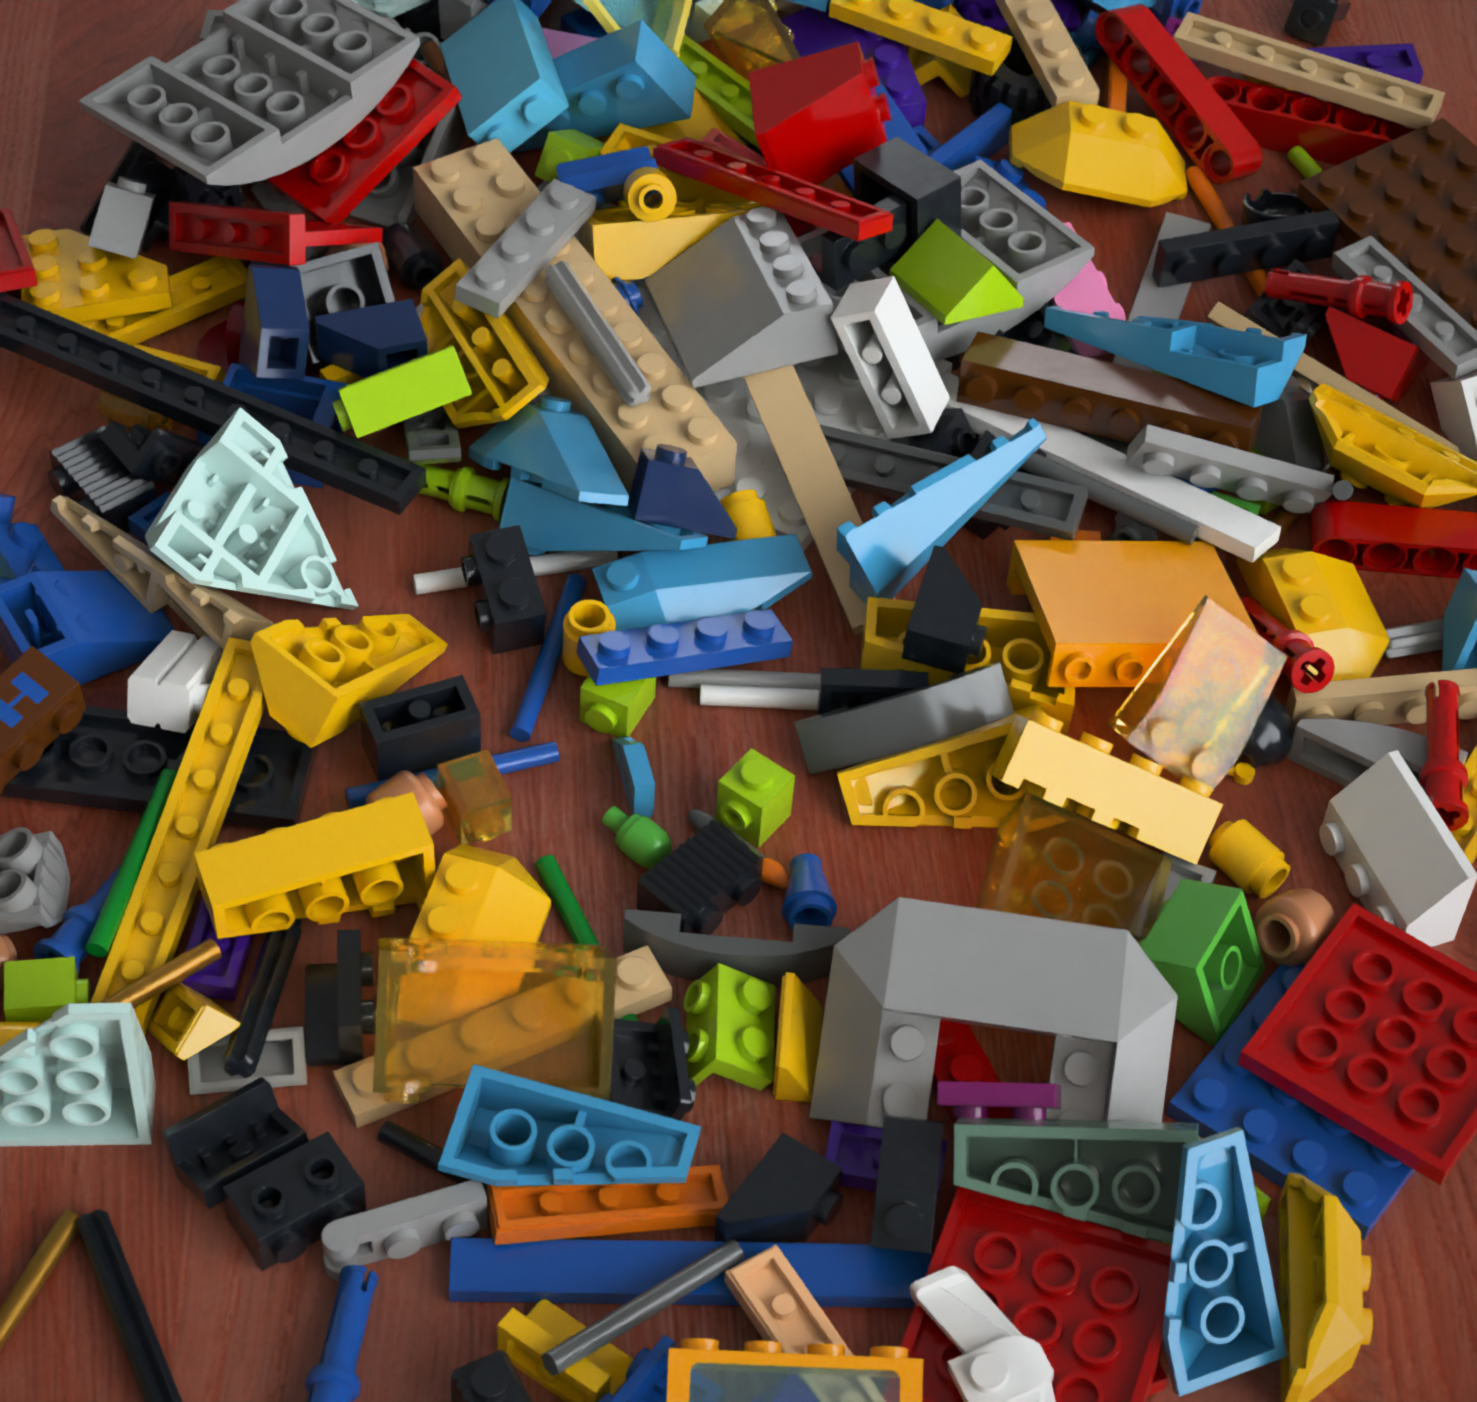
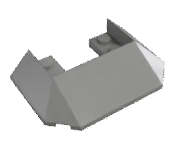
M898 897L834 945L809 1118L833 1120L883 1129L885 1115L927 1120L940 1020L1054 1037L1048 1083L1061 1085V1109H1047V1120L1162 1122L1178 995L1128 930Z

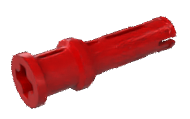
M1273 268L1268 273L1265 283L1266 296L1271 299H1285L1314 305L1347 309L1348 313L1356 318L1364 319L1368 315L1387 317L1394 324H1403L1407 320L1413 302V290L1410 282L1398 280L1394 284L1375 282L1368 275H1360L1352 280Z
M1240 598L1249 617L1252 616L1250 619L1262 641V648L1268 652L1271 666L1278 673L1288 676L1289 682L1294 688L1303 693L1318 692L1329 684L1334 674L1335 665L1333 658L1328 652L1319 647H1314L1313 641L1306 633L1300 630H1289L1278 618L1262 607L1259 601H1255V598ZM1290 650L1296 654L1294 657L1289 653ZM1311 665L1318 671V674L1314 675L1307 667Z
M1442 679L1438 680L1439 697L1436 696V685L1434 682L1429 683L1425 688L1427 762L1420 768L1419 783L1449 831H1455L1467 824L1469 819L1468 806L1463 802V789L1468 783V771L1464 764L1460 762V689L1455 682Z

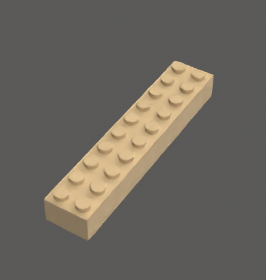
M498 138L413 167L414 210L453 262L460 258L469 269L476 264L541 194ZM573 236L506 310L549 376L548 389L554 397L572 401L571 407L588 417L629 497L641 448L656 450L657 444H667L685 449L687 457L692 458L713 492L733 485L737 449L736 440L695 388L692 387L688 379L582 244ZM560 261L567 262L651 385V390L649 391L651 397L646 403H639L635 407L625 403L546 284L545 277L547 275L545 269L548 265H556Z

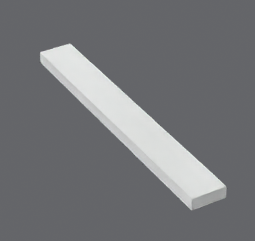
M948 372L940 376L950 397L945 409L962 408L972 431L978 435L988 430L995 437L1004 436L1008 440L1022 430L1027 421L1030 420L957 402L959 377ZM1037 421L1046 435V441L1039 447V449L1047 454L1046 458L1200 526L1197 538L1250 563H1253L1279 540L1281 526L1171 475H1153L1141 467L1126 464V454L1072 429Z

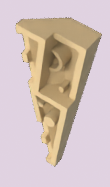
M59 495L51 500L50 511L151 614L168 604L200 638L202 636L211 637L223 650L228 637L251 641L254 633L275 624L216 587L190 583L151 552L147 545L70 498Z

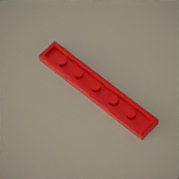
M689 137L657 145V147L653 148V158L656 159V164L660 167L855 241H861L892 231L893 214L887 210Z

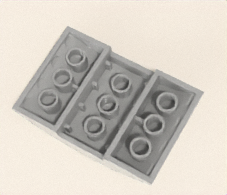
M239 0L222 11L224 28L168 63H164L152 55L80 99L79 105L80 109L206 184L222 186L248 184L285 173L319 155L343 138L376 107L394 86L418 50L420 39L418 36L351 0Z
M981 159L953 171L961 176V238L1001 272L1023 296L1024 304L1021 308L943 325L899 287L933 362L967 351L978 331L995 335L999 329L1006 332L1057 295L1094 256L1095 247ZM819 228L797 238L808 259L822 252L821 234L829 230ZM889 260L837 291L822 283L833 302L834 311L850 284L889 277L890 269L895 264ZM836 331L837 345L840 346L846 352L842 344V341Z

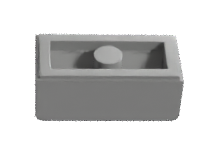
M303 1026L269 1029L256 1071L248 1078L238 1074L231 1077L224 1070L226 1063L224 1054L232 1033L188 1058L190 1095L236 1091L260 1077L266 1079L272 1088L307 1085Z

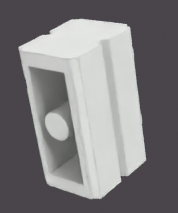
M172 630L128 678L127 718L133 724L155 727L157 724H160L164 730L186 733L199 717L224 650L211 637L202 636L197 640L195 634Z

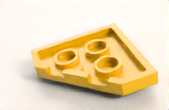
M68 228L60 230L40 229L28 235H21L35 268L38 286L21 289L22 301L75 323L172 308L171 284L167 265L140 255L134 259L88 246L89 236Z

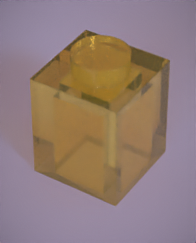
M489 749L437 764L438 791L448 805L444 811L460 845H467L477 841H489L502 833L512 831V796Z

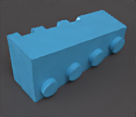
M642 20L634 22L553 59L569 107L514 151L519 153L544 148L549 131L575 129L594 138L612 134L619 123L639 129L691 118L696 76Z

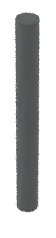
M1033 453L1019 467L1039 477L1086 487L1088 491L1087 499L1190 545L1193 544L1198 535L1200 526L1037 453Z
M730 1239L543 1353L542 1362L544 1367L553 1376L563 1372L744 1259L741 1246L735 1240Z

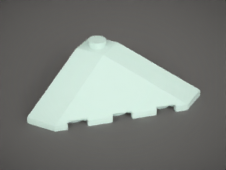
M68 1003L55 1011L50 1019L34 1029L25 1030L0 1046V1146L152 1144L156 1093L155 1074L151 1051L131 1003Z

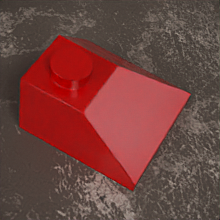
M1328 307L1325 317L1346 379L1358 384L1359 387L1382 401L1388 398L1399 403L1426 367L1430 357L1419 347L1333 307Z

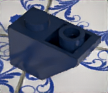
M248 265L238 362L257 378L304 379L310 330L300 270L297 267Z
M412 299L315 316L316 348L319 359L364 378L427 354V338Z

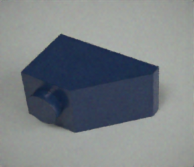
M657 444L656 450L641 448L627 506L635 520L735 539L736 526L692 458L687 457L685 449L667 444Z

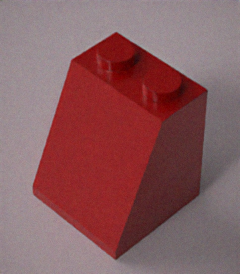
M858 41L748 72L755 137L767 167L818 185L851 165L854 158L887 142L885 122L892 120L889 102L885 93L877 95L875 87L880 86L875 62L873 58L864 59Z

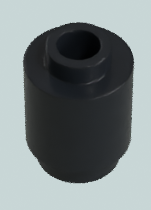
M398 222L389 226L383 232L381 243L386 249L389 268L405 288L410 290L422 289L441 273L443 267L442 258L418 227L406 222Z

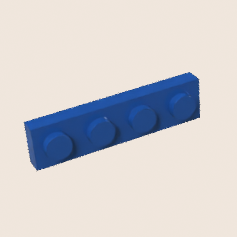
M768 609L579 636L576 654L595 685L599 686L790 657L793 640L773 610Z

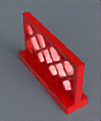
M189 201L169 202V245L172 251L283 265L306 264L305 247L382 242V227L305 219V214Z

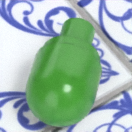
M616 806L611 807L605 813L602 823L617 834L615 844L619 846V850L639 866L654 868L657 862H662L665 856L671 854L672 842L670 836L649 817L641 816L639 813L629 817Z

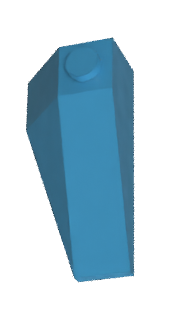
M542 396L541 404H526L507 421L499 422L469 447L468 457L488 469L501 470V465L504 463L511 466L510 477L542 483L541 488L575 501L628 506L629 495L588 417L571 407L572 401L568 399Z
M513 477L510 479L499 527L501 529L520 525L528 554L534 556L544 555L546 551L685 550L706 547L708 536L700 532L635 520L627 506L578 502L541 488L542 483L518 480Z
M796 534L706 544V547L685 550L644 551L592 568L601 601L609 608L615 618L616 631L649 627L656 624L698 620L704 617L747 613L754 609L765 610L813 578L812 571Z
M1238 1126L1183 1145L1162 1334L1173 1391L1179 1397L1287 1357L1244 1130Z

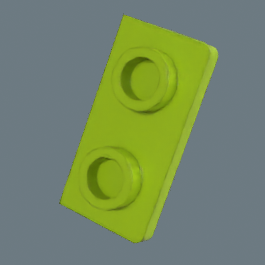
M718 963L699 980L693 981L684 997L683 1007L687 1012L686 1031L689 1036V1049L686 1057L688 1077L692 1078L695 1086H697L709 1075L715 1073L761 1091L774 1081L775 985Z

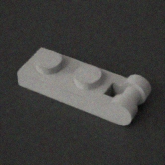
M470 1180L328 1223L321 1234L324 1268L327 1276L339 1282L340 1270L347 1265L362 1266L386 1258H406L416 1253L420 1248L446 1240L451 1242V1238H470L477 1231L488 1228L487 1196L482 1183Z

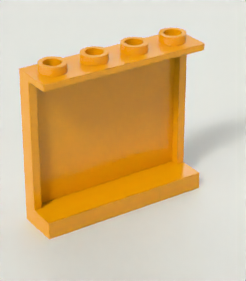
M1014 540L1006 584L1011 595H1027L1051 653L1046 681L1048 687L1253 686L1262 641L1212 544L1206 541H1194L1190 545L1183 541Z

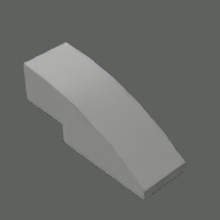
M1300 719L1295 728L1291 751L1288 753L1287 759L1347 787L1387 753L1398 750L1419 782L1420 768L1427 762V739L1424 735L1404 729L1370 722L1341 719ZM1460 749V762L1465 764L1468 752Z

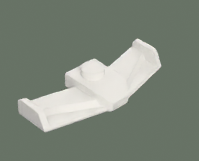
M950 1266L921 1278L910 1285V1295L915 1304L923 1308L963 1354L948 1361V1368L964 1402H1056L1051 1383L1054 1371L1040 1344L1033 1339L1023 1336L967 1272L955 1266Z

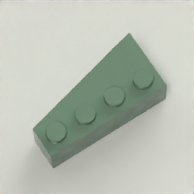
M960 1117L954 1124V1185L1024 1205H1034L1081 1221L1087 1220L1120 1229L1124 1233L1142 1238L1148 1237L1172 1244L1183 1145L1199 1140V1123Z

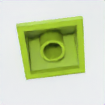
M939 219L932 223L890 269L889 277L894 276L898 286L943 325L1021 308L1024 304L1023 296L1001 272Z

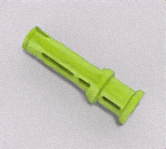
M419 464V466L426 468V484L419 491L420 494L447 500L455 511L464 512L466 509L490 514L495 521L501 522L511 478L505 477L500 481L477 475L475 470L470 467L452 471L429 464Z

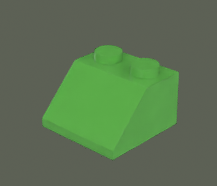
M1182 878L1170 899H1167L1162 904L1159 917L1147 937L1139 942L1140 947L1178 995L1175 1018L1212 1046L1217 1044L1237 1019L1266 968L1243 889Z

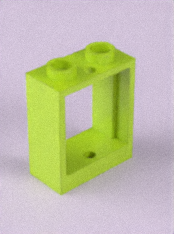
M450 345L340 387L338 391L341 399L333 401L332 404L343 432L353 428L356 437L360 438L472 394L456 350L454 346Z

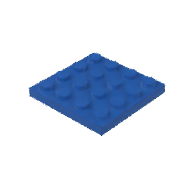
M1280 964L1172 1098L1166 1115L1177 1122L1199 1123V1136L1202 1138L1237 1126L1243 1129L1251 1169L1281 1188L1284 1186L1288 1172L1302 1174L1337 1197L1361 1231V1238L1365 1240L1415 1170L1237 1064L1243 1048L1306 966L1305 964L1290 967Z

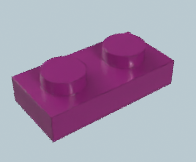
M938 1081L937 1105L953 1107L952 1118H988V1108H1011V1119H1047V1109H1061V1085L1054 1083Z

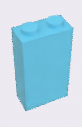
M495 0L440 44L451 83L456 86L462 96L458 105L467 134L477 144L498 138L508 152L511 153L569 107L539 19L521 0Z

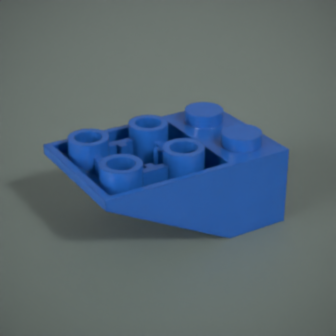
M34 571L0 584V645L10 662L13 664L33 646L79 682L80 685L145 660L172 630H175L162 608L151 614L110 571Z

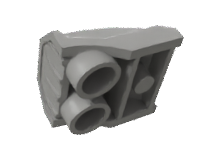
M18 827L5 834H0V934L27 930L37 926L48 928L63 921V914L67 911L71 878L63 846L52 831L32 834L28 828Z

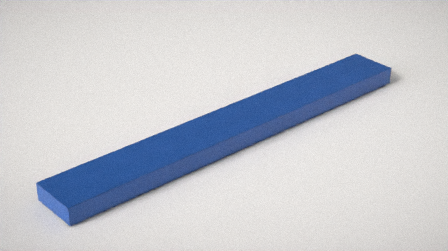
M451 1238L449 1302L538 1303L542 1299H547L551 1303L625 1304L725 1242L557 1239L495 1245L493 1238ZM737 1242L744 1253V1259L738 1264L777 1244L820 1307L914 1308L915 1302L910 1295V1285L926 1276L932 1260L931 1253L871 1247V1244ZM725 1272L671 1304L740 1306L724 1282Z

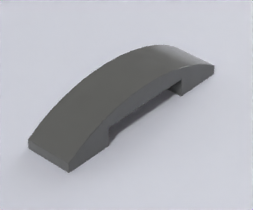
M443 406L403 421L407 461L416 465L461 461L458 430H455V426Z
M998 661L948 676V680L850 709L843 707L796 721L794 724L809 774L875 760L934 743L1014 714V709L1002 667Z
M625 909L623 951L629 953L648 945L664 973L689 981L699 980L715 965L720 963L771 983L777 988L781 987L782 976H785L786 972L795 973L803 984L829 977L834 945L850 934V928L794 923L792 942L683 933L680 932L681 914Z

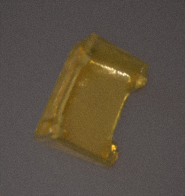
M408 937L378 939L373 1093H384V1101L416 1103L419 1102V1093L429 1092L432 1087L465 1088L472 1066L475 1064L599 1099L610 1100L617 958L610 948L593 944Z

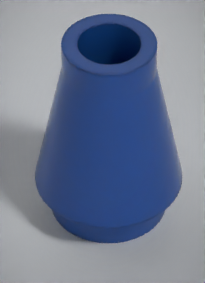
M799 854L791 860L789 865L790 875L782 905V916L792 930L794 923L830 926L836 916L837 905L823 872L822 861L814 854Z

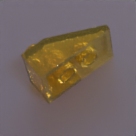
M724 0L703 24L727 66L748 81V72L801 57L793 43L795 37L776 13L778 7L773 0Z
M1205 595L1108 722V725L1126 741L1159 765H1162L1163 768L1180 780L1185 775L1212 787V794L1241 756L1288 656Z

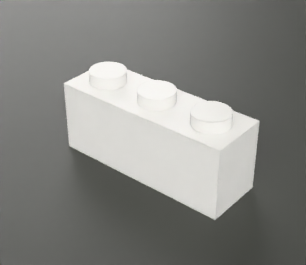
M890 276L850 284L832 314L831 320L888 440L932 433L950 397L895 277Z

